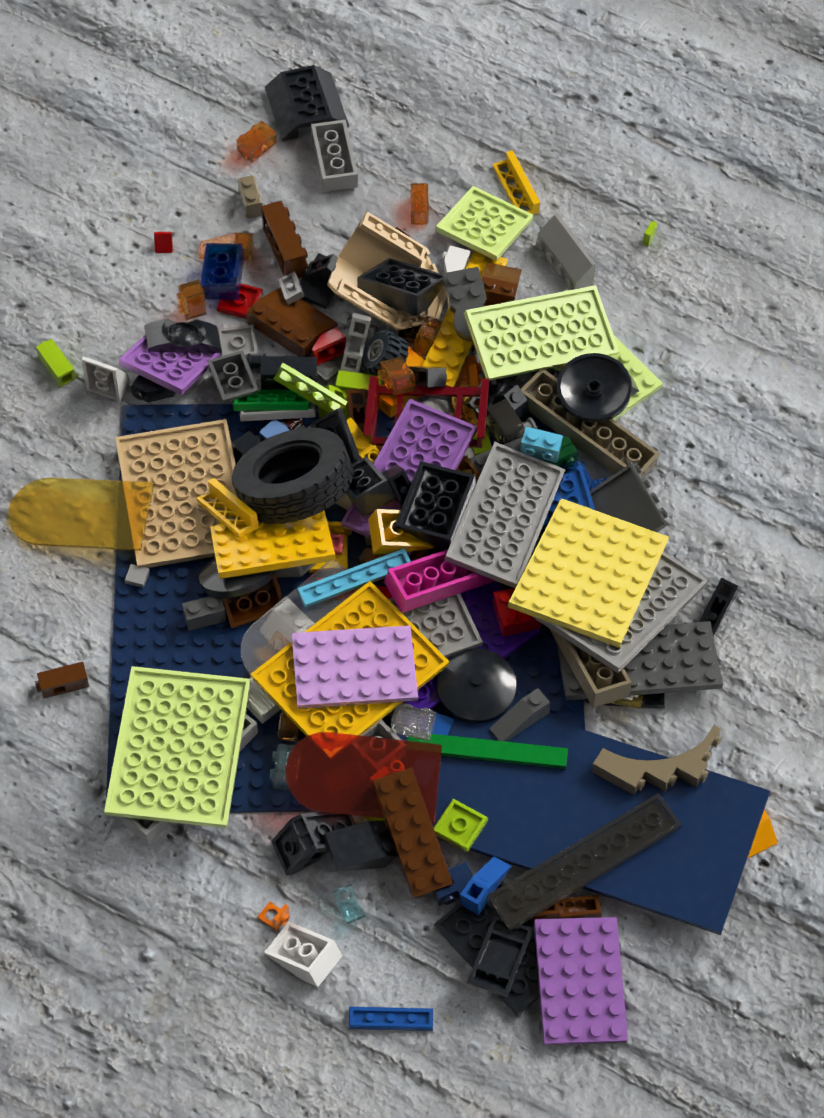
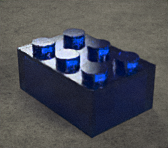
M206 243L200 281L203 299L239 300L245 258L242 244Z

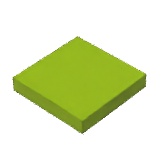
M453 799L435 825L434 831L436 836L468 852L486 825L488 817Z

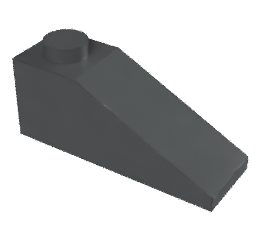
M537 688L523 697L490 728L491 733L498 741H508L550 713V702Z

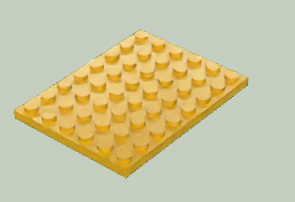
M371 581L305 631L316 632L411 626L417 690L449 665V661ZM292 642L251 673V678L329 761L402 703L390 702L298 709Z

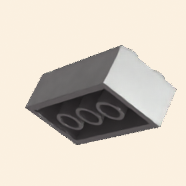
M346 120L311 124V138L323 192L357 188L358 173Z

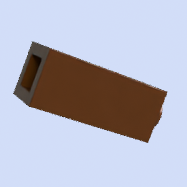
M83 661L37 673L38 681H35L37 692H42L43 699L89 687Z

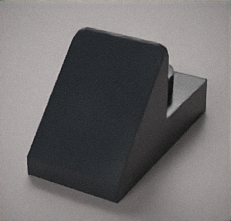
M331 254L310 262L304 276L308 279L327 284L331 273L336 268L338 257L335 254Z

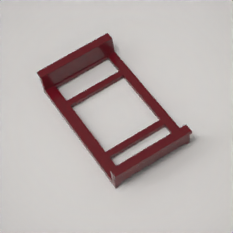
M370 376L363 435L368 437L369 444L384 446L388 438L375 437L380 395H398L395 424L402 413L404 396L457 397L455 418L460 420L463 397H480L477 439H472L468 448H482V439H485L489 379H482L481 387H421L379 385L377 376Z

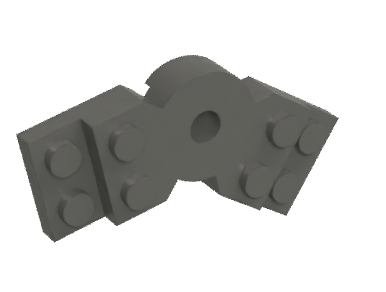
M479 267L442 273L449 309L455 313L453 320L454 330L465 341H472L473 339L464 312L469 309L485 307L487 299Z

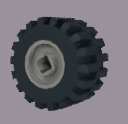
M385 329L376 332L369 339L363 350L362 367L372 375L382 376V380L388 381L393 379L403 369L407 361L409 350L407 341Z

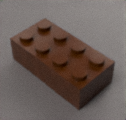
M282 200L261 206L262 228L283 277L294 271L298 279L302 278L308 268L306 260L308 254L306 248L301 246L302 240L299 233L296 234L294 221L289 218L288 207H284Z

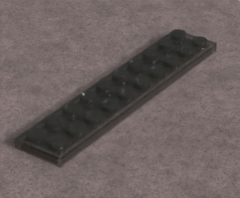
M658 793L488 895V900L511 931L682 828V824Z

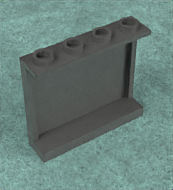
M627 459L628 466L590 490L595 511L654 532H659L669 525L666 519L669 517L663 507H659L658 502L660 500L654 492L651 493L649 490L651 485L645 477L642 478L640 474L642 470L636 462L633 463Z

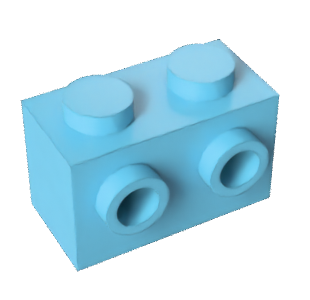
M526 427L520 452L557 463L563 435Z

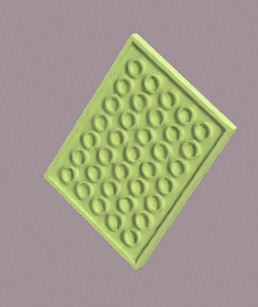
M132 666L104 810L105 815L227 828L250 690V679Z

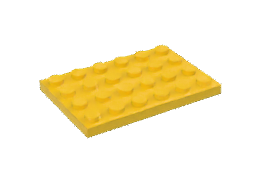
M325 510L309 518L291 523L266 524L258 522V529L240 538L224 524L210 526L219 579L336 560ZM237 526V528H238L239 530H241V529H243V528L246 527V526Z

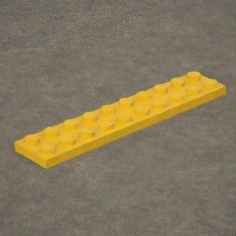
M474 250L466 269L479 267L482 280L487 262L507 266L508 259L500 257L495 261ZM448 308L423 366L446 368V386L455 387L474 342L473 340L465 341L456 334L453 327L455 313Z

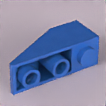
M493 857L470 879L460 894L461 906L479 915L511 869V865Z

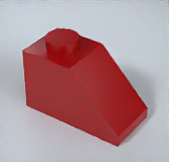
M337 327L320 334L313 346L312 352L313 356L317 357V366L344 354L347 339Z

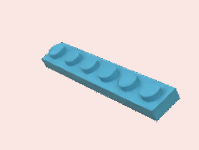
M404 548L299 587L297 592L306 608L360 588L369 581L373 583L384 579L388 569L411 561Z

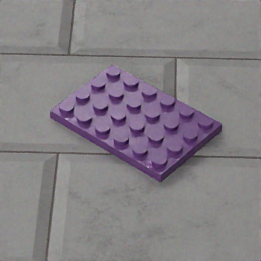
M617 917L535 919L534 932L543 1045L627 1042L628 1033Z

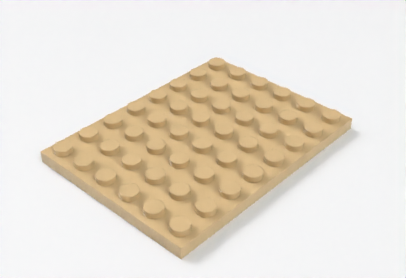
M227 420L115 437L137 566L150 568L215 557L210 526L222 523L197 503V497L209 492L208 481L213 478L237 496L232 485V473L236 465ZM213 498L206 500V502L215 501ZM216 508V510L225 511V508ZM227 517L226 519L235 520L236 518Z

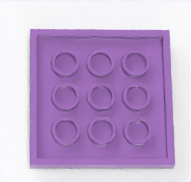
M143 336L119 359V365L175 393L183 395L209 369L207 360L220 357L221 353L148 352L146 336Z

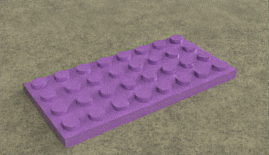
M409 399L373 465L381 473L395 465H399L405 470L411 484L420 461L456 470L477 432V426ZM394 498L388 504L382 505L377 509L401 510L402 508ZM351 504L341 525L371 538L368 518L377 509L371 514L362 517L353 504Z

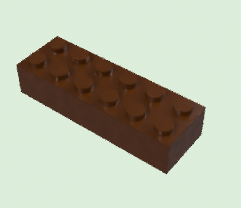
M412 767L373 780L372 786L398 855L397 857L412 900L452 885L450 873Z

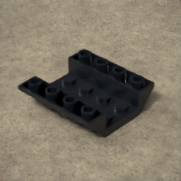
M312 65L280 72L265 86L267 98L282 141L299 138L298 129L310 127L311 124L346 120L347 127H349L332 74L318 66Z

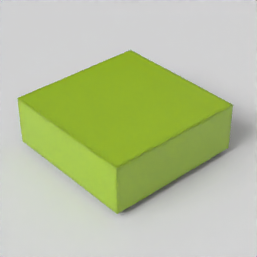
M650 222L644 232V245L649 246L656 235L658 223Z

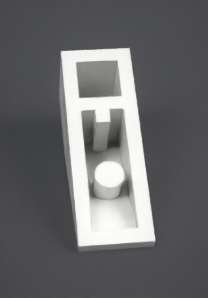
M450 245L448 252H444L442 257L444 272L466 269L470 260V251Z

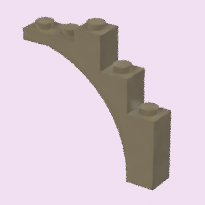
M713 725L704 741L696 747L667 759L635 760L614 754L603 748L593 762L592 772L632 795H635L637 790L641 791L646 781L666 791L669 786L672 787L675 784L677 777L697 788L699 783H704L708 777L707 762L712 755L710 751L713 747L717 748L722 739L720 737L721 728Z

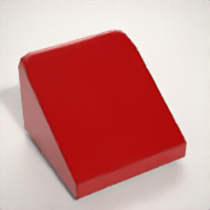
M154 232L155 253L173 252L172 232Z

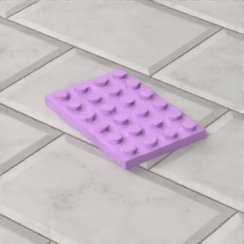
M411 626L292 633L298 709L418 701Z

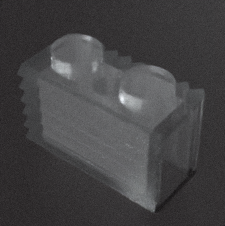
M406 703L403 705L398 704L391 720V728H394L397 734L430 741L436 722V712L429 708H415Z

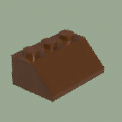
M276 573L267 584L254 592L238 597L221 598L231 628L271 615L273 610L284 602Z

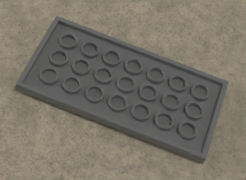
M710 621L667 624L624 667L632 682L629 696L723 688ZM557 644L565 700L588 699Z

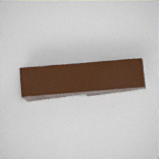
M557 895L516 899L519 920L601 918L599 895L558 899Z

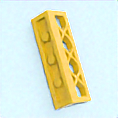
M513 150L506 152V159L494 163L492 167L512 205L518 208L521 205L529 207L530 210L526 212L533 215L539 214L540 201ZM507 166L509 170L505 173L500 171L499 168ZM507 179L515 181V185L511 186L507 184ZM514 192L522 194V198H515L513 196Z
M215 478L208 481L209 492L197 497V503L239 538L259 528L257 513ZM211 498L215 500L214 502H206V500ZM216 508H225V511H217ZM227 517H235L236 519H235V520H230V519H226V518H227ZM237 526H246L241 530L237 528Z

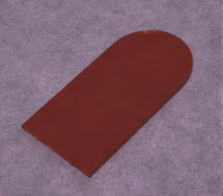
M333 732L314 733L302 739L292 749L285 766L286 781L295 799L311 810L384 819L372 786L373 780L412 767L431 823L434 824L442 745Z

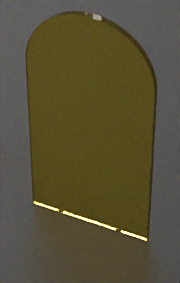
M71 478L38 479L24 486L14 496L8 512L9 523L18 538L33 545L141 551L154 482Z

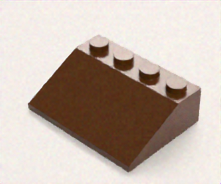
M281 287L258 299L247 310V323L249 325L254 324L256 330L298 357H309L320 334L338 326L336 321L302 299L288 305Z

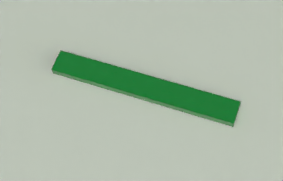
M409 731L406 752L566 769L568 748Z

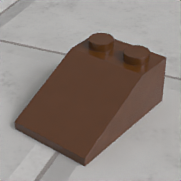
M487 262L481 280L487 298L484 306L515 301L522 269Z

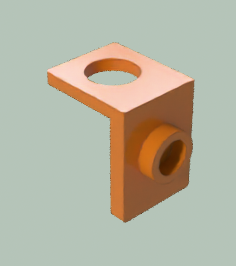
M269 902L258 915V919L275 931H278L290 919L289 906L285 904L280 909ZM270 910L277 912L273 921L266 918V913Z

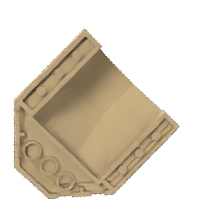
M369 212L364 214L337 256L336 268L331 273L327 283L336 295L397 331L438 321L446 299V291L443 286L429 308L420 315L413 316L410 313L397 311L357 287V277L388 258L439 273L435 263L432 264L428 256L430 255L428 248Z

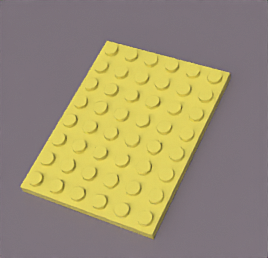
M561 498L508 603V607L620 648L665 550L669 537Z

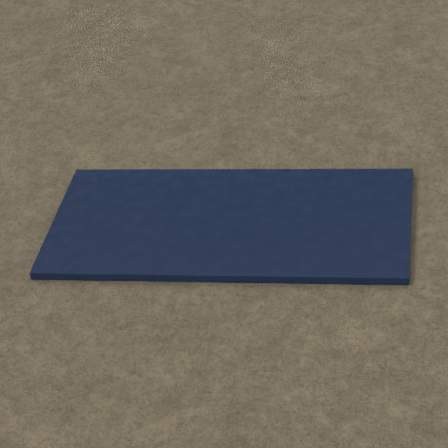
M510 706V708L502 716H504L513 706ZM502 716L493 721L480 724L467 723L455 718L448 735L498 741L491 733L490 728ZM543 717L506 742L568 748L566 769L439 756L422 796L433 828L451 801L455 799L488 817L486 825L469 849L470 851L491 858L496 857L503 862L718 935L722 934L767 804L770 790L707 770L709 772L708 777L704 783L700 782L697 788L677 777L675 784L672 787L669 786L666 791L646 781L641 791L637 790L635 795H632L592 772L593 762L601 750L604 748L614 754L635 760H661L669 757L547 717ZM436 836L438 840L447 842V841L441 839L440 837Z

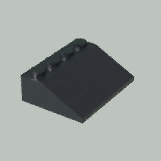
M391 258L386 259L357 277V287L387 306L397 311L410 313L413 316H418L427 310L444 286L441 273Z
M420 461L395 527L434 547L449 549L475 489V475Z

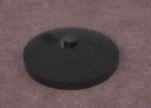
M587 353L577 356L562 368L558 376L557 396L562 407L570 415L582 421L604 422L610 420L626 408L631 398L632 381L630 374L622 363L605 354Z
M213 558L201 569L199 582L202 590L210 596L232 598L260 589L273 578L276 570L219 579L216 558Z
M473 648L458 652L448 659L449 665L438 674L437 693L440 702L449 714L461 721L474 724L493 721L502 716L514 701L516 694L515 674L503 657L490 650Z

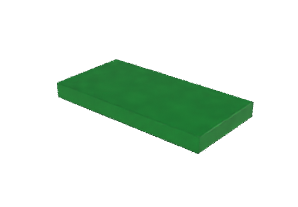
M260 389L259 393L235 399L233 409L234 411L309 410L310 401L291 389Z

